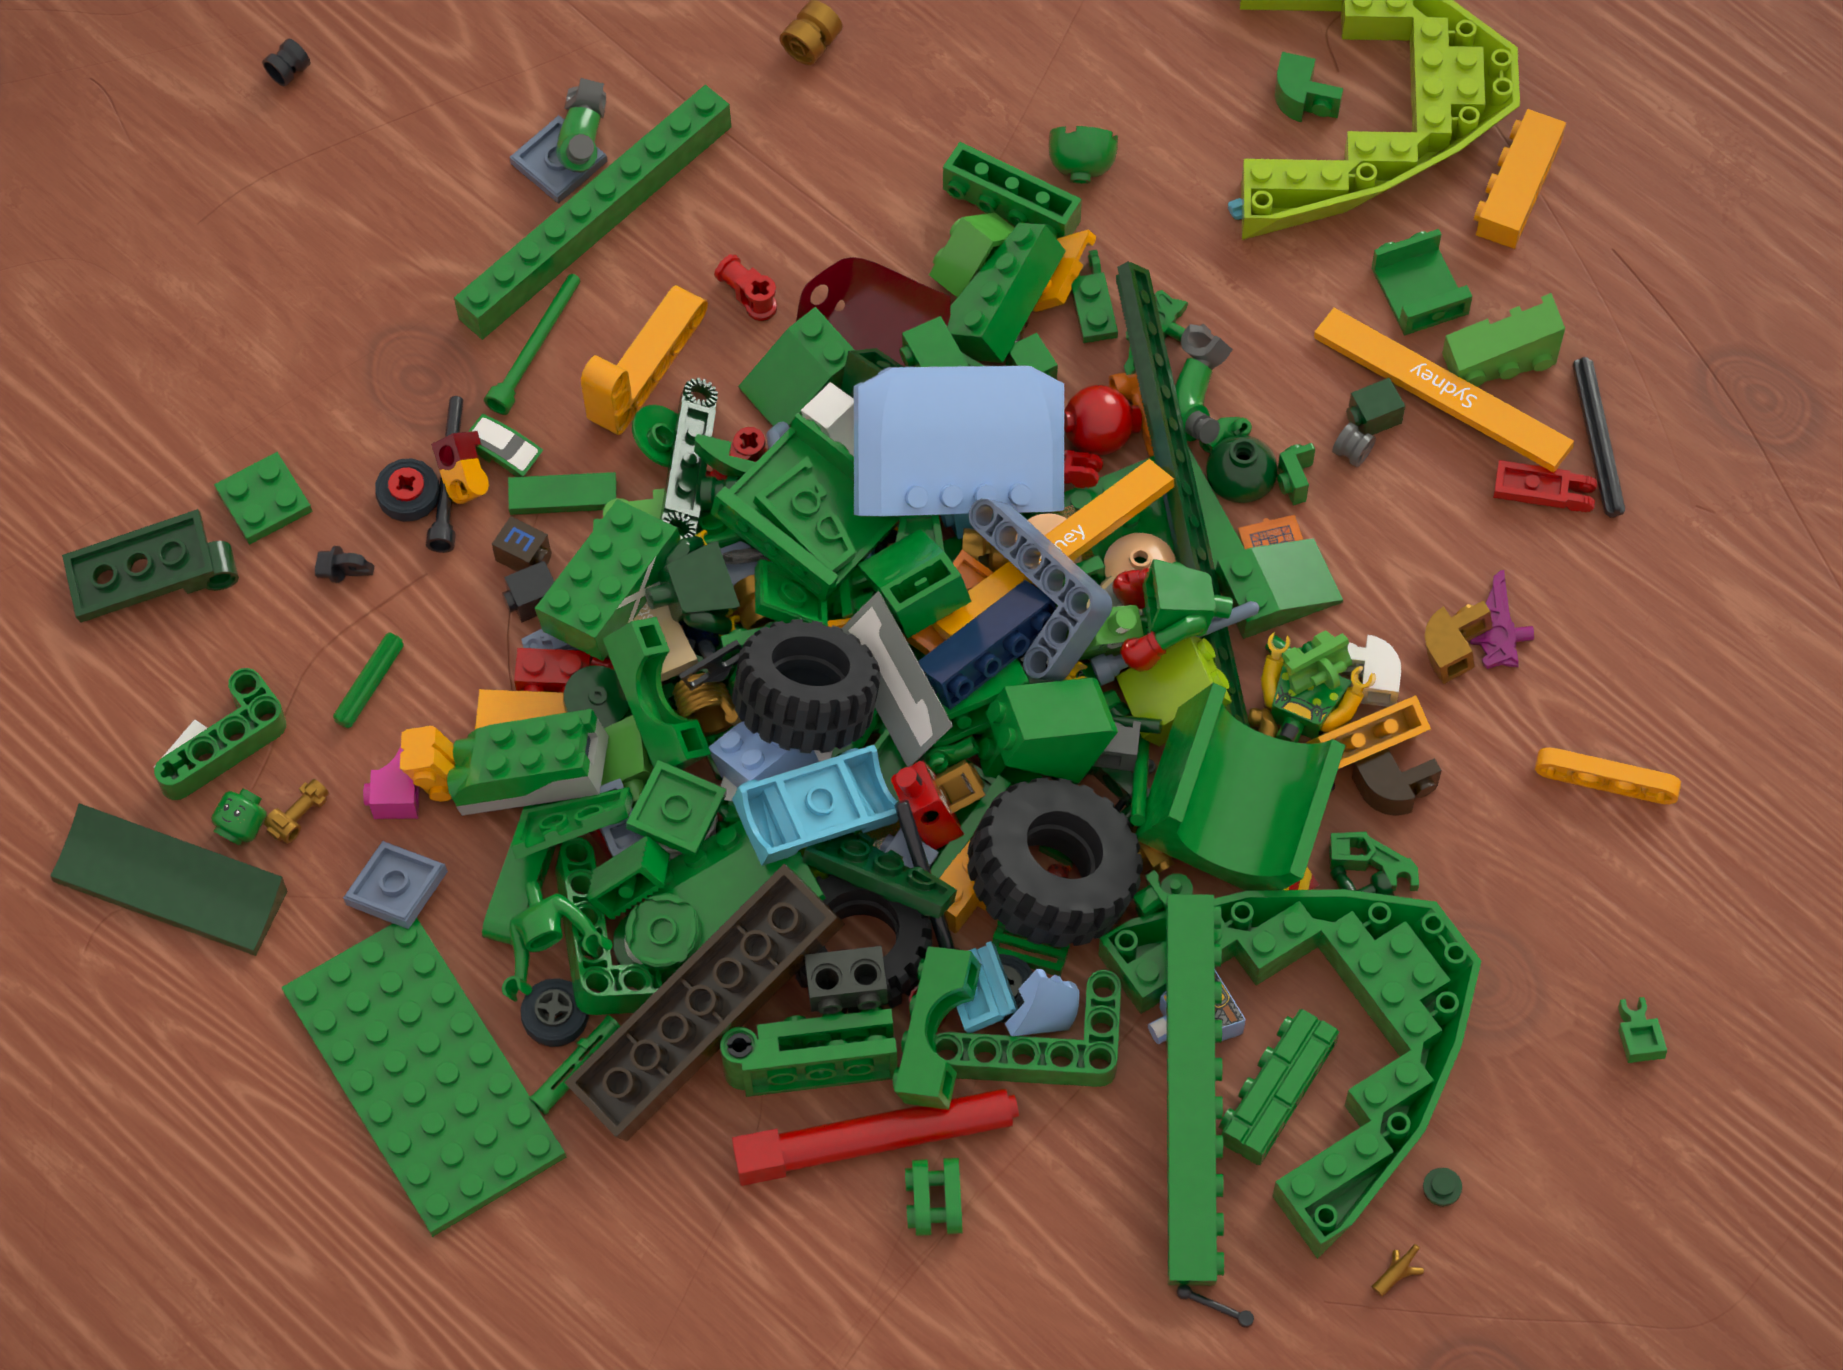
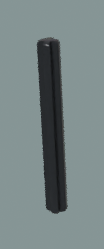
M1582 357L1575 360L1572 364L1603 510L1610 518H1615L1624 514V500L1594 364L1588 357Z

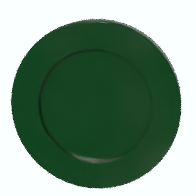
M599 665L584 667L575 672L565 686L563 704L566 713L592 709L604 728L623 720L627 714L629 704L617 674L611 668Z

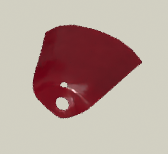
M849 257L832 264L805 285L799 300L796 322L816 307L854 350L877 348L903 367H906L899 353V348H902V333L939 316L942 317L948 327L951 316V297L876 262L863 258ZM820 285H826L828 287V294L825 300L819 304H813L811 302V295L814 289ZM843 300L845 303L844 309L836 311L837 303Z

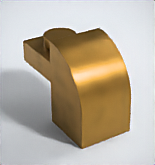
M1484 601L1462 607L1453 617H1450L1443 606L1428 621L1425 630L1428 658L1442 684L1475 668L1473 651L1467 641L1493 628L1491 612Z

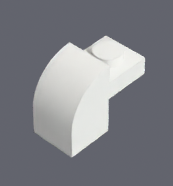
M1372 635L1367 636L1365 648L1358 647L1349 642L1348 652L1353 665L1347 667V670L1340 674L1351 676L1355 668L1363 666L1358 676L1362 677V684L1368 681L1371 673L1376 675L1374 685L1363 689L1364 697L1361 703L1386 707L1396 704L1400 687L1401 663L1393 647L1386 641Z

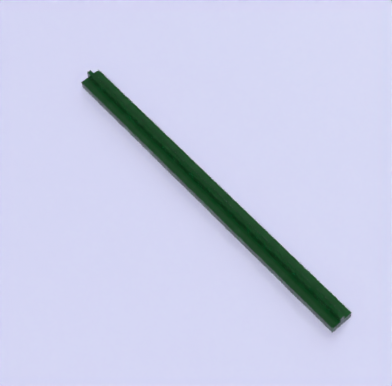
M1127 261L1117 267L1119 274L1116 275V284L1120 293V304H1122L1124 320H1126L1125 324L1128 332L1127 335L1129 336L1128 339L1130 340L1129 343L1131 344V355H1133L1132 359H1134L1133 363H1135L1134 367L1136 368L1139 390L1141 391L1140 395H1142L1141 399H1143L1142 403H1144L1145 418L1149 427L1148 431H1150L1149 435L1152 443L1151 446L1153 447L1152 450L1154 451L1153 455H1155L1154 459H1156L1155 463L1174 478V487L1163 495L1164 507H1166L1165 511L1167 512L1166 515L1168 516L1167 519L1169 520L1168 523L1170 524L1169 528H1171L1170 532H1172L1171 536L1174 544L1173 548H1175V556L1177 557L1176 560L1188 568L1208 573L1212 579L1214 595L1221 596L1150 272L1148 269ZM1227 626L1200 637V639L1205 638L1211 644L1216 655L1213 658L1216 668L1228 680L1229 688L1227 692L1232 702L1225 706L1226 710L1238 721L1250 727Z

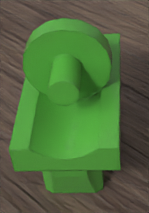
M1325 630L1314 636V639L1311 641L1312 650L1305 654L1295 647L1283 653V664L1288 673L1290 688L1296 695L1322 683H1325L1332 690L1340 686L1338 675L1346 671L1347 667L1353 665L1348 652L1349 639L1343 633L1334 637Z

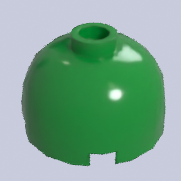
M1066 126L1053 128L1050 131V159L1060 173L1070 176V182L1089 184L1092 177H1099L1106 173L1116 159L1118 135L1113 136L1112 131L1087 126H1076V131L1071 133H1065Z

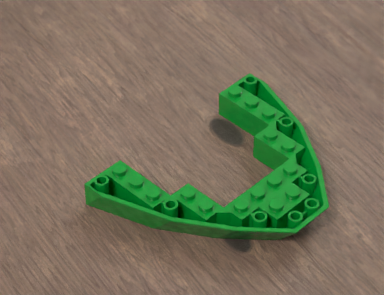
M1346 889L1255 890L1214 898V906H1221V929H1214V944H1221V964L1235 957L1257 986L1314 949L1319 948L1400 1056L1348 1090L1344 1106L1360 1128L1275 1181L1272 1197L1317 1259L1353 1225L1425 1133L1463 1043L1481 959L1435 901ZM1166 911L1153 913L1146 917L1141 916L1130 919L1099 940L1098 956L1108 970L1118 976L1121 988L1140 1014L1159 1004L1161 995L1166 991Z

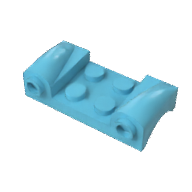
M875 745L862 749L853 748L839 756L763 780H750L741 784L732 798L761 866L794 856L799 849L858 830H862L863 833L898 821L894 807L898 801L895 800L885 784Z

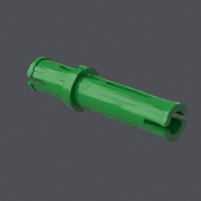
M606 1015L604 1020L586 1039L581 1038L576 1043L577 1048L529 1097L540 1112L545 1115L549 1113V1110L570 1089L564 1082L621 1026L614 1018ZM568 1074V1076L553 1090V1088Z

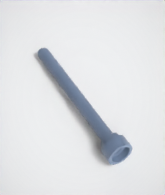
M1250 601L1232 608L1228 619L1213 617L1207 633L1203 636L1256 615L1259 612V605L1254 601ZM1102 653L1090 658L1091 666L1100 686L1114 681V676L1120 674L1119 670L1129 667L1124 662L1121 654L1105 656Z

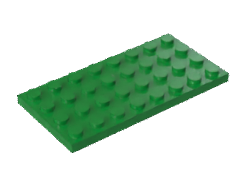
M418 918L415 919L409 929L394 923L281 987L285 997L432 1237L567 1158L562 1146L534 1102L529 1099L530 1096Z

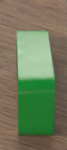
M241 668L236 670L228 680V687L237 710L171 751L156 763L154 774L165 797L171 800L186 798L284 733L286 718L281 704L255 670ZM247 687L255 688L248 694H241V691ZM266 714H275L270 720H260ZM235 734H244L239 740H229ZM204 754H213L206 761H198ZM189 764L191 765V770L187 767Z

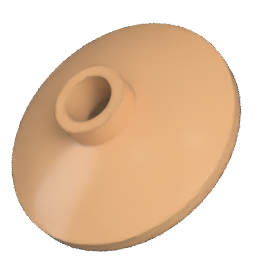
M1147 533L1128 534L1117 539L1108 548L1104 558L1105 577L1113 576L1116 578L1118 574L1124 571L1149 569L1153 559L1169 563L1176 562L1172 549L1162 539ZM1142 557L1147 559V561L1137 563L1134 558Z

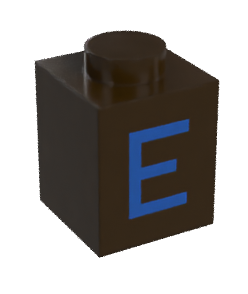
M510 516L492 543L495 561L517 572L542 561H545L547 565L552 555L548 534Z

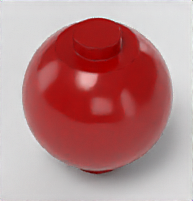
M1092 385L1081 389L1069 400L1064 411V433H1066L1071 444L1081 452L1093 453L1098 456L1110 455L1120 450L1128 442L1131 434L1139 433L1142 427L1140 407L1138 405H1130L1127 398L1121 392L1105 385Z

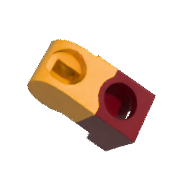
M478 431L452 433L431 444L443 484H445L447 493L454 502L465 504L484 495L488 491V478L481 469L475 448L481 445Z

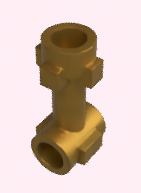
M312 779L308 784L305 782L299 788L303 795L285 813L276 808L266 817L264 826L268 828V833L276 840H283L287 844L291 843L301 831V826L297 821L312 806L316 805L321 808L327 802L326 797L329 795V792L316 779Z

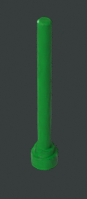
M569 274L503 382L492 386L486 394L484 403L492 411L501 415H507L513 407L516 386L581 282L577 275Z

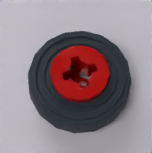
M412 458L399 459L388 464L379 473L375 483V494L382 511L392 519L403 522L416 521L427 516L436 507L440 484L433 469L423 461Z

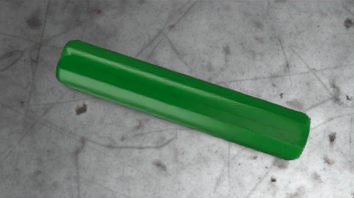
M390 632L385 634L333 714L334 721L345 728L352 727L404 647L403 640L399 636Z

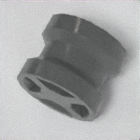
M1350 422L1338 436L1332 452L1338 456L1344 455L1348 457L1350 464L1359 467L1370 454L1376 437L1369 433H1361L1358 426Z

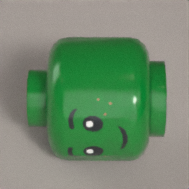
M242 788L239 794L233 791L225 792L211 815V822L216 826L213 832L240 846L242 841L252 842L267 817L265 809L259 806L262 798Z

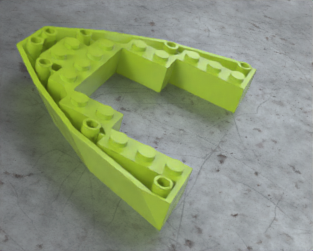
M1240 0V10L1341 11L1342 40L1410 41L1412 132L1348 131L1344 160L1244 159L1241 179L1242 240L1345 213L1461 151L1520 106L1518 47L1454 0Z

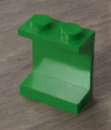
M1439 229L1430 232L1421 231L1409 239L1396 243L1387 242L1374 250L1371 269L1404 336L1468 315L1473 296L1467 285L1458 288L1439 250L1442 235Z

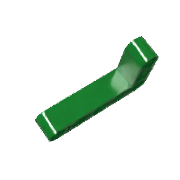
M582 837L565 841L561 845L555 866L558 894L565 896L591 920L597 932L608 938L604 914L587 899V895H589L588 890H590L589 885H591L590 880H592L591 875H593L592 870L597 868L594 849ZM574 891H579V892H582V893H584V894H578V893H576V892H574ZM565 916L562 918L575 1002L577 1007L586 1014L635 1013L681 967L679 965L673 969L657 970L644 964L612 965L610 950L607 951L599 945L597 949L598 957L592 956L582 947L584 939L582 933ZM584 956H591L594 958V960L588 959ZM627 987H633L638 991L630 990ZM590 988L597 989L600 991V993L593 992L590 990Z
M1098 970L1088 978L1084 1040L944 1032L936 1035L937 1053L942 1050H951L956 1054L953 1059L947 1060L957 1072L956 1079L1091 1087L1106 1086L1113 1081L1117 1070L1121 1000L1120 979L1109 970ZM1098 988H1108L1113 994L1103 998L1097 996L1094 991ZM1097 1023H1104L1110 1026L1111 1030L1107 1033H1098L1092 1027ZM981 1052H988L995 1058L990 1062L984 1063L978 1061L975 1057ZM1025 1054L1033 1060L1029 1064L1021 1065L1016 1063L1014 1058ZM1062 1056L1069 1059L1071 1063L1066 1067H1058L1053 1064L1052 1060ZM1095 1059H1103L1109 1063V1066L1105 1069H1096L1090 1063Z

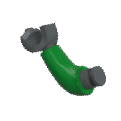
M584 78L580 79L579 86L568 89L564 107L568 112L561 126L556 147L557 158L564 168L578 173L589 170L597 159L595 141L600 118L603 119L606 105V93L603 91L604 84Z
M1190 324L1181 337V346L1192 358H1187L1175 383V390L1186 440L1195 441L1198 439L1202 443L1208 444L1217 438L1220 425L1217 420L1210 417L1208 409L1204 406L1206 391L1213 373L1212 370L1221 365L1233 349L1221 338L1211 334V330L1206 325Z

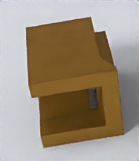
M966 760L946 769L943 773L937 774L935 778L937 786L943 785L952 802L949 805L952 813L986 796L982 790L985 785L974 764H968Z

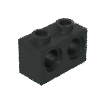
M882 946L805 955L811 1012L819 1011L822 1014H834L840 1012L842 1008L857 1006L859 1009L869 1010L879 1007L882 1003H888ZM863 975H869L876 979L870 985H861L856 981ZM824 980H832L837 983L830 990H824L818 986Z

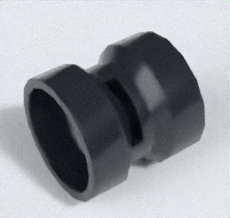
M290 38L286 39L279 46L277 54H269L262 61L263 67L269 76L281 86H287L294 79V73L304 71L311 63L304 49Z

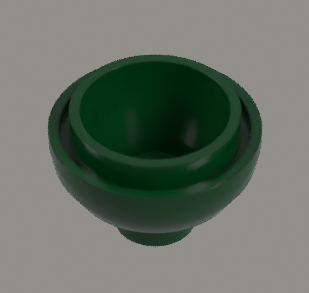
M1236 435L1222 440L1213 448L1207 459L1206 477L1209 485L1215 493L1231 502L1249 503L1259 500L1271 491L1277 479L1278 467L1274 453L1267 444L1252 436ZM1246 455L1249 457V460H1240L1237 457Z

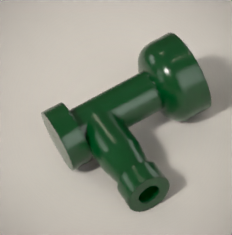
M1337 866L1330 872L1339 889L1395 896L1391 883L1382 870L1370 877V884L1358 890L1346 875L1347 872L1343 866Z

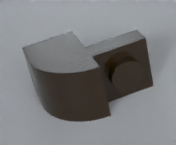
M1386 748L1356 761L1351 778L1369 806L1383 814L1399 816L1412 813L1415 796L1417 798L1425 797L1437 788L1442 770L1434 758L1401 772L1389 749Z

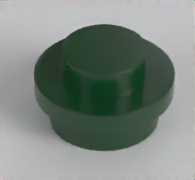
M1436 1168L1426 1175L1423 1182V1192L1432 1204L1442 1207L1449 1206L1459 1199L1462 1192V1182L1454 1171L1448 1168Z

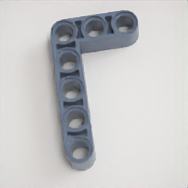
M981 498L975 501L969 510V521L972 527L1058 605L1027 650L1023 661L1024 670L1030 677L1035 679L1062 681L1069 675L1112 611L1111 597L1011 505ZM1064 577H1065L1066 580H1065V585H1064V587H1063V580H1064ZM1090 599V605L1087 609V602ZM1069 629V636L1066 639V633ZM1047 659H1048V660H1049V663H1048V667H1047V669H1046V661H1047Z

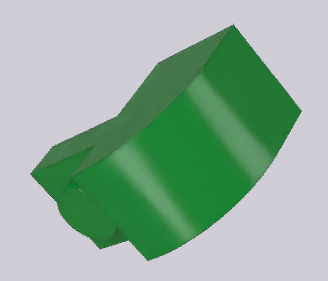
M1282 52L1275 85V100L1279 109L1286 116L1298 122H1302L1304 111L1319 117L1338 118L1343 88L1312 82L1315 58Z

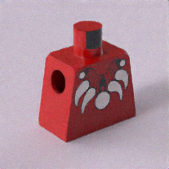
M919 761L909 767L902 768L891 777V782L899 800L909 801L920 837L926 845L936 850L963 836L964 832L955 812L952 813L949 808L951 802L943 785L938 787L935 782L937 775L924 761ZM928 811L938 812V817L932 822L926 817Z

